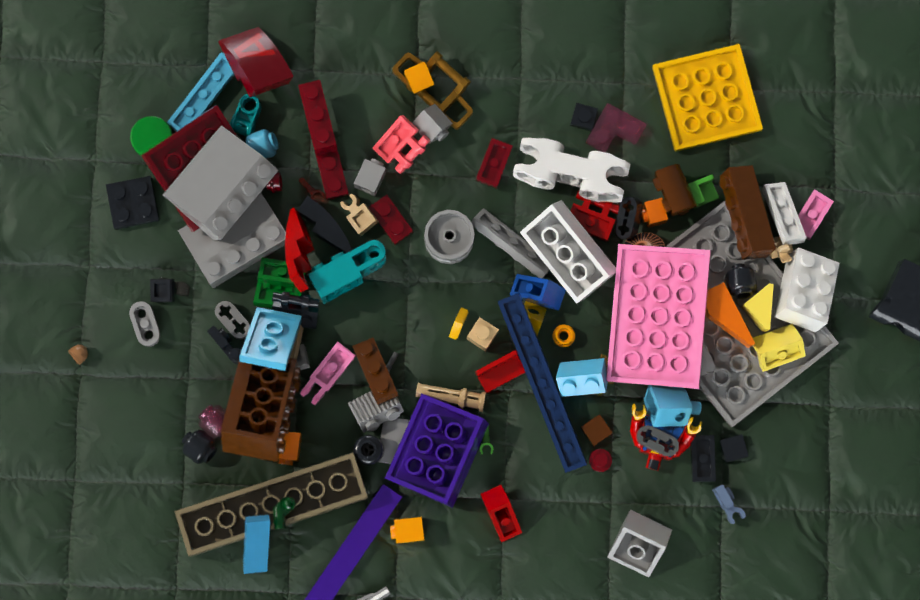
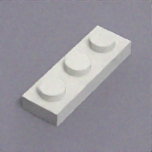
M786 183L764 184L762 192L782 244L804 243L807 237Z

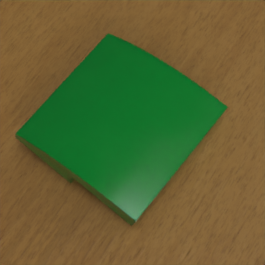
M262 257L253 301L254 306L272 309L273 292L283 293V291L290 292V295L302 296V292L300 293L290 280L286 261Z

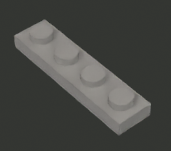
M484 208L471 221L473 227L479 233L485 235L496 246L507 252L514 260L530 270L532 274L543 279L550 271L527 241Z

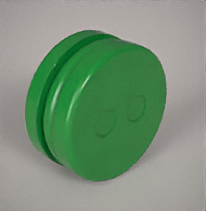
M147 116L134 124L130 133V141L134 150L141 156L172 135L173 132L163 119L156 116Z

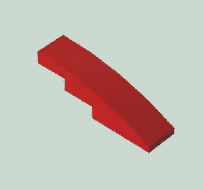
M295 207L290 209L286 226L285 254L290 280L301 293L309 289L304 273L312 269L307 254L315 249L305 221Z

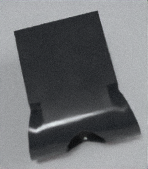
M903 259L897 263L881 301L875 306L868 317L884 325H895L903 334L919 342L920 266L907 259Z

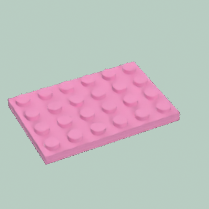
M618 244L607 382L700 389L711 250Z

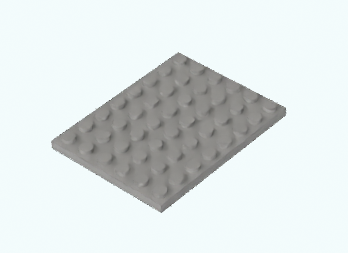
M725 201L665 246L711 250L708 290L723 282L727 287L725 275L735 264H745V266L754 269L757 289L753 295L747 299H736L735 296L731 295L752 338L791 324L774 317L783 273L769 256L766 258L742 260ZM770 283L774 284L771 324L769 331L762 332L741 306ZM706 317L704 341L717 370L701 376L700 389L732 428L839 344L826 326L817 332H813L794 325L803 339L806 356L763 372L759 365L757 352L753 346L747 348Z

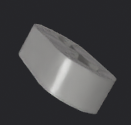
M222 301L218 303L215 308L216 317L233 337L239 340L245 339L250 328L249 322L231 302ZM222 307L226 309L231 307L229 311L233 316L231 320L226 315L220 316ZM235 321H237L240 325H246L244 327V330L246 331L244 334L240 332L237 334L235 333V331L237 330V328L233 324Z

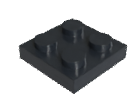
M151 176L106 184L113 228L115 230L160 221Z

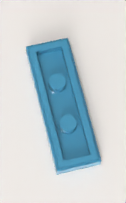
M269 515L245 517L244 574L267 572L270 534Z

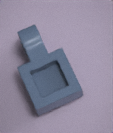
M722 484L712 489L730 524L735 523L732 517L734 512L739 513L742 519L746 517L745 512L741 508L734 506L732 500L735 498L729 487L725 488Z

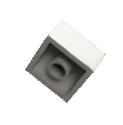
M630 510L607 558L644 576L650 577L667 547L672 529Z

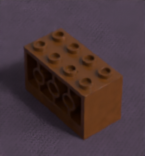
M289 358L286 371L240 362L239 359L221 427L223 452L278 462L279 454H284L285 433H289L290 413H294L296 399H294L295 392H299L301 379H299L301 369L297 368V359Z

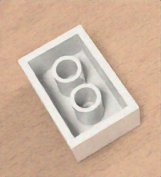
M798 247L790 254L792 261L785 263L774 317L817 332L828 323L840 263Z

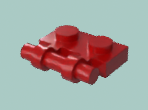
M578 190L576 198L584 201L583 205L580 206L573 203L570 211L589 235L607 242L616 220L608 217V213L610 211L618 215L619 205L613 202H596L585 199L579 195ZM590 204L602 208L601 214L588 209Z

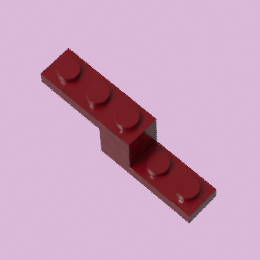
M316 80L300 84L298 87L326 199L331 200L347 196L349 193L321 81Z

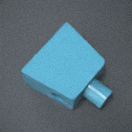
M648 385L644 397V403L653 427L686 426L690 415H700L702 409L701 402L690 401L684 388Z

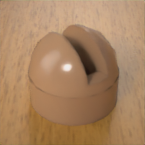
M76 345L68 350L71 357L79 365L88 357V350L83 345Z

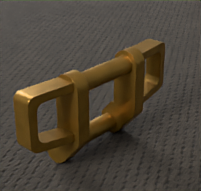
M437 51L426 63L429 72L431 73L438 66L458 85L441 104L426 90L416 94L429 106L436 104L444 114L458 100L466 109V115L459 122H454L447 116L453 123L451 127L458 130L473 114L472 108L461 97L471 81L467 77L463 78L442 59L443 56ZM406 53L393 66L392 72L412 92L407 79L398 70L407 60H411L415 64H419L422 61L413 54Z

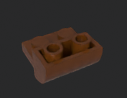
M680 164L670 165L655 171V178L652 180L657 192L661 191L664 199L661 201L666 213L670 211L672 217L677 214L682 216L687 214L689 209L697 207Z

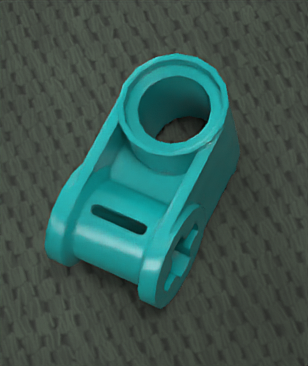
M245 94L240 99L236 112L230 121V126L235 133L246 137L254 133L262 110L261 103L256 96L249 97L248 94ZM254 101L256 102L255 109L251 111L246 110V103Z

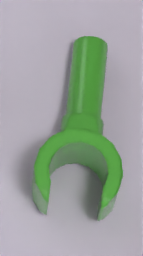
M489 425L484 434L483 443L479 447L482 455V447L484 445L491 447L490 454L494 450L493 445L490 443Z

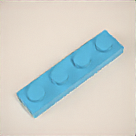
M222 52L168 120L167 124L175 131H178L206 112L234 76Z

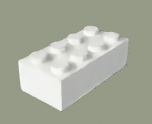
M562 200L550 205L520 232L576 303L586 299L616 274V267Z

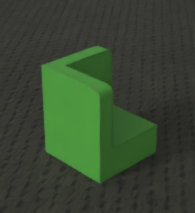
M713 174L688 184L697 203V207H694V209L719 198L712 182L714 180Z

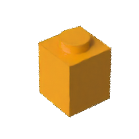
M422 517L394 520V525H390L391 539H396L397 544L424 541Z

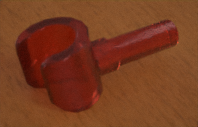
M303 177L298 180L310 193L311 199L316 201L313 197L315 193H319L325 198L321 190H315Z

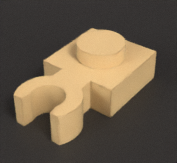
M350 194L349 196L353 201L352 204L348 206L344 201L340 202L343 209L351 212L346 218L356 232L362 236L379 221L366 204L363 203L359 206L360 201L358 197Z

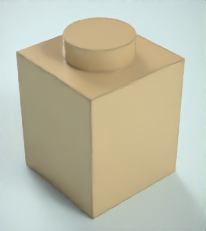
M479 317L469 332L467 340L486 352L498 334L499 329Z

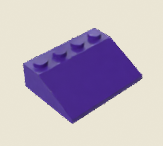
M421 393L385 479L453 508L489 423L482 417Z

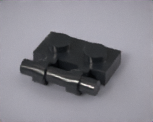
M283 291V293L273 292L272 310L302 316V327L317 328L319 299L311 298V295L305 294L303 296L290 295V292Z
M215 326L211 327L207 332L228 358L238 365L241 350L239 348H232L230 343L233 340L223 328L218 330Z

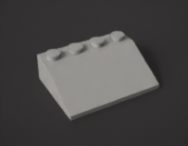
M220 126L163 193V196L213 240H221L279 170L248 144L223 126Z
M261 192L221 240H213L201 228L191 232L186 225L178 230L212 288L260 261L262 257L265 258L285 246L286 237L284 228Z

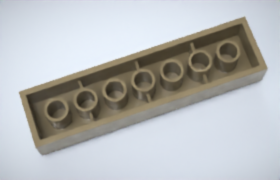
M354 453L175 511L188 556L192 557L244 540L245 517L269 515L270 531L274 530L273 508L284 497H292L296 501V507L285 516L286 525L368 499Z

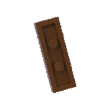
M372 337L353 345L352 347L377 405L399 396L374 338Z

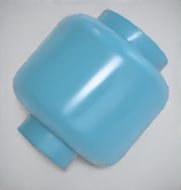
M266 129L251 133L246 137V144L266 159L274 157L276 150L279 148L275 134L273 132L270 133Z

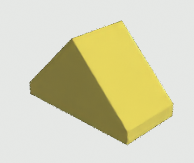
M770 283L741 306L762 332L769 331L771 324L774 284Z

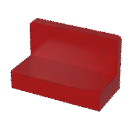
M514 350L478 369L475 374L487 394L526 372L518 357L517 350Z

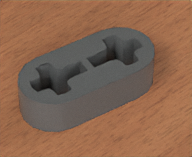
M643 426L636 433V440L641 446L662 456L670 457L676 454L679 449V443L675 437L652 426ZM651 431L650 436L656 438V441L648 440L644 442L641 432ZM659 440L665 443L671 440L674 450L665 452V447L658 443Z

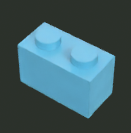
M605 358L559 363L556 380L561 397L606 393L608 382L606 381L607 367Z

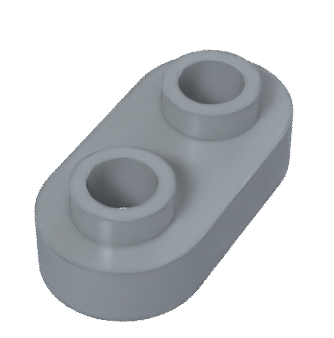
M136 302L131 306L129 315L137 339L142 345L152 347L159 342L161 337L153 309L146 302ZM141 310L146 311V315L143 318L138 316ZM147 332H153L151 339H146L145 335Z

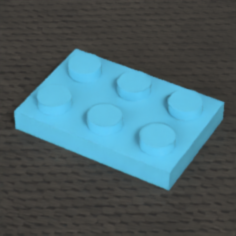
M257 307L240 353V362L286 371L301 325L302 316Z

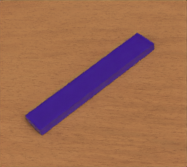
M384 484L381 486L304 600L334 599L402 499V496Z

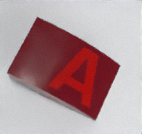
M259 27L218 41L237 81H242L249 97L289 84L294 77L277 47Z

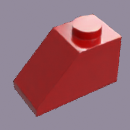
M502 485L480 494L501 542L522 533L510 500Z

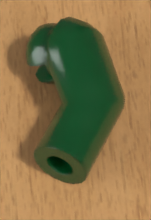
M284 497L274 506V529H286L285 516L296 507L294 498Z

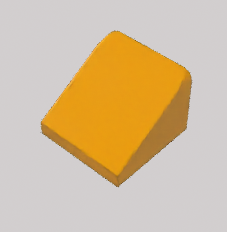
M425 61L404 70V75L413 94L434 85Z

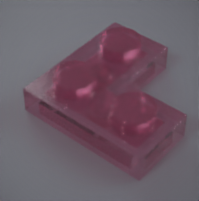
M607 103L586 140V144L606 153L615 135L636 145L647 124Z

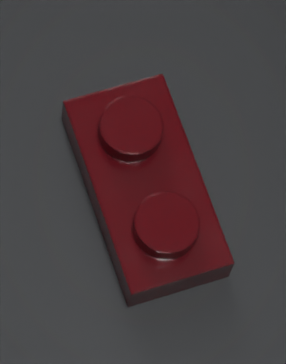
M492 138L476 181L497 189L513 146Z
M385 195L368 207L394 245L413 233V230L388 195Z

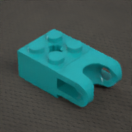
M368 241L346 254L340 252L331 258L332 261L328 264L320 263L311 269L312 272L308 274L323 304L363 284L365 276L385 265V247L380 241ZM374 252L379 254V256L374 258L369 256Z

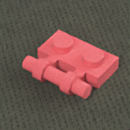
M400 115L372 149L388 164L396 159L399 164L395 167V170L402 174L406 168L409 169L413 165V160L418 154H422L426 150L425 146L430 142V139L425 135L419 141L414 138L419 129L404 115ZM408 144L412 149L407 155H404L401 151Z

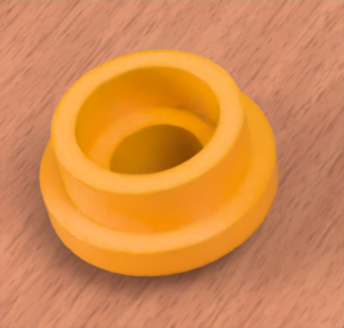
M565 324L557 326L552 335L554 343L559 347H569L575 340L573 328ZM560 333H567L568 339L561 340Z

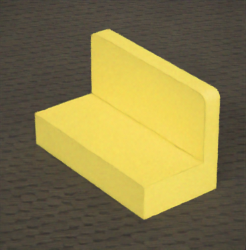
M793 324L753 338L755 342L753 347L757 352L759 365L763 372L806 356L803 339Z

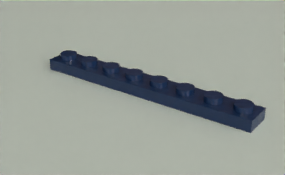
M520 292L497 301L565 473L587 465L588 463Z

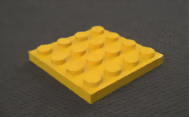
M740 44L652 66L675 152L763 130Z

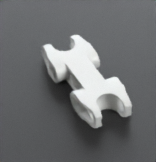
M522 138L520 151L533 156L537 162L531 165L515 164L513 177L533 187L547 190L553 189L556 182L580 187L579 195L588 200L596 202H622L624 190L610 184L606 178L609 176H628L631 164L627 161L601 151H591L588 154V158L563 153L564 145L558 141L546 138Z

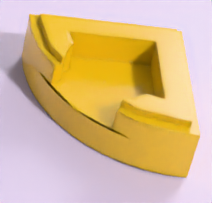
M460 308L449 334L450 338L458 339L469 313L467 309Z

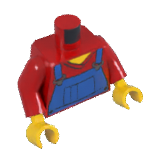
M644 404L643 410L639 412L636 411V405H632L633 416L630 433L634 445L639 448V453L648 455L645 467L647 469L659 471L662 459L670 461L673 457H679L690 447L696 433L701 430L702 421H700L698 426H692L693 417L689 419L686 426L654 427L675 437L679 443V449L676 454L670 457L662 456L641 446L637 442V431L643 426L649 425L653 427L649 415L646 414ZM651 431L641 432L644 442L648 440L656 441V438L650 436ZM659 440L658 443L665 447V452L674 450L671 440H668L666 443Z

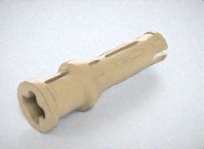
M420 383L417 384L415 397H420L422 393L439 401L458 404V407L462 409L464 407L479 409V412H483L486 392H470L466 388L458 391Z

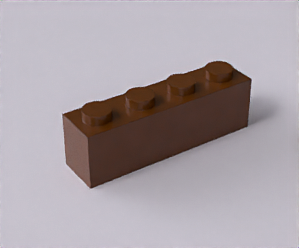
M753 165L729 167L719 176L720 187L725 195V205L730 213L731 227L735 231L738 251L741 253L742 260L766 258L776 250Z

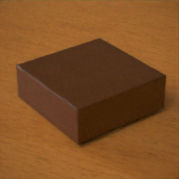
M600 414L580 427L593 446L613 433Z

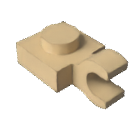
M774 237L776 250L769 257L771 259L779 257L782 263L792 261L789 255L793 252L792 244L783 245L780 237Z

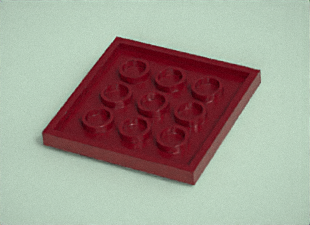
M217 105L141 155L164 191L168 189L220 126H223L237 136ZM175 206L191 232L198 230L199 227Z

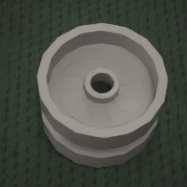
M444 210L436 213L430 218L425 227L424 241L426 250L433 259L440 263L454 264L461 262L468 257L473 249L475 235L473 224L466 215L459 211ZM449 234L453 235L451 240L446 239Z

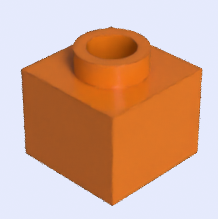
M662 198L647 201L643 204L641 217L644 223L647 222L648 228L665 224L668 221L667 213L661 201Z

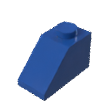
M517 274L510 296L520 292L523 301L544 308L559 310L566 290L548 279Z

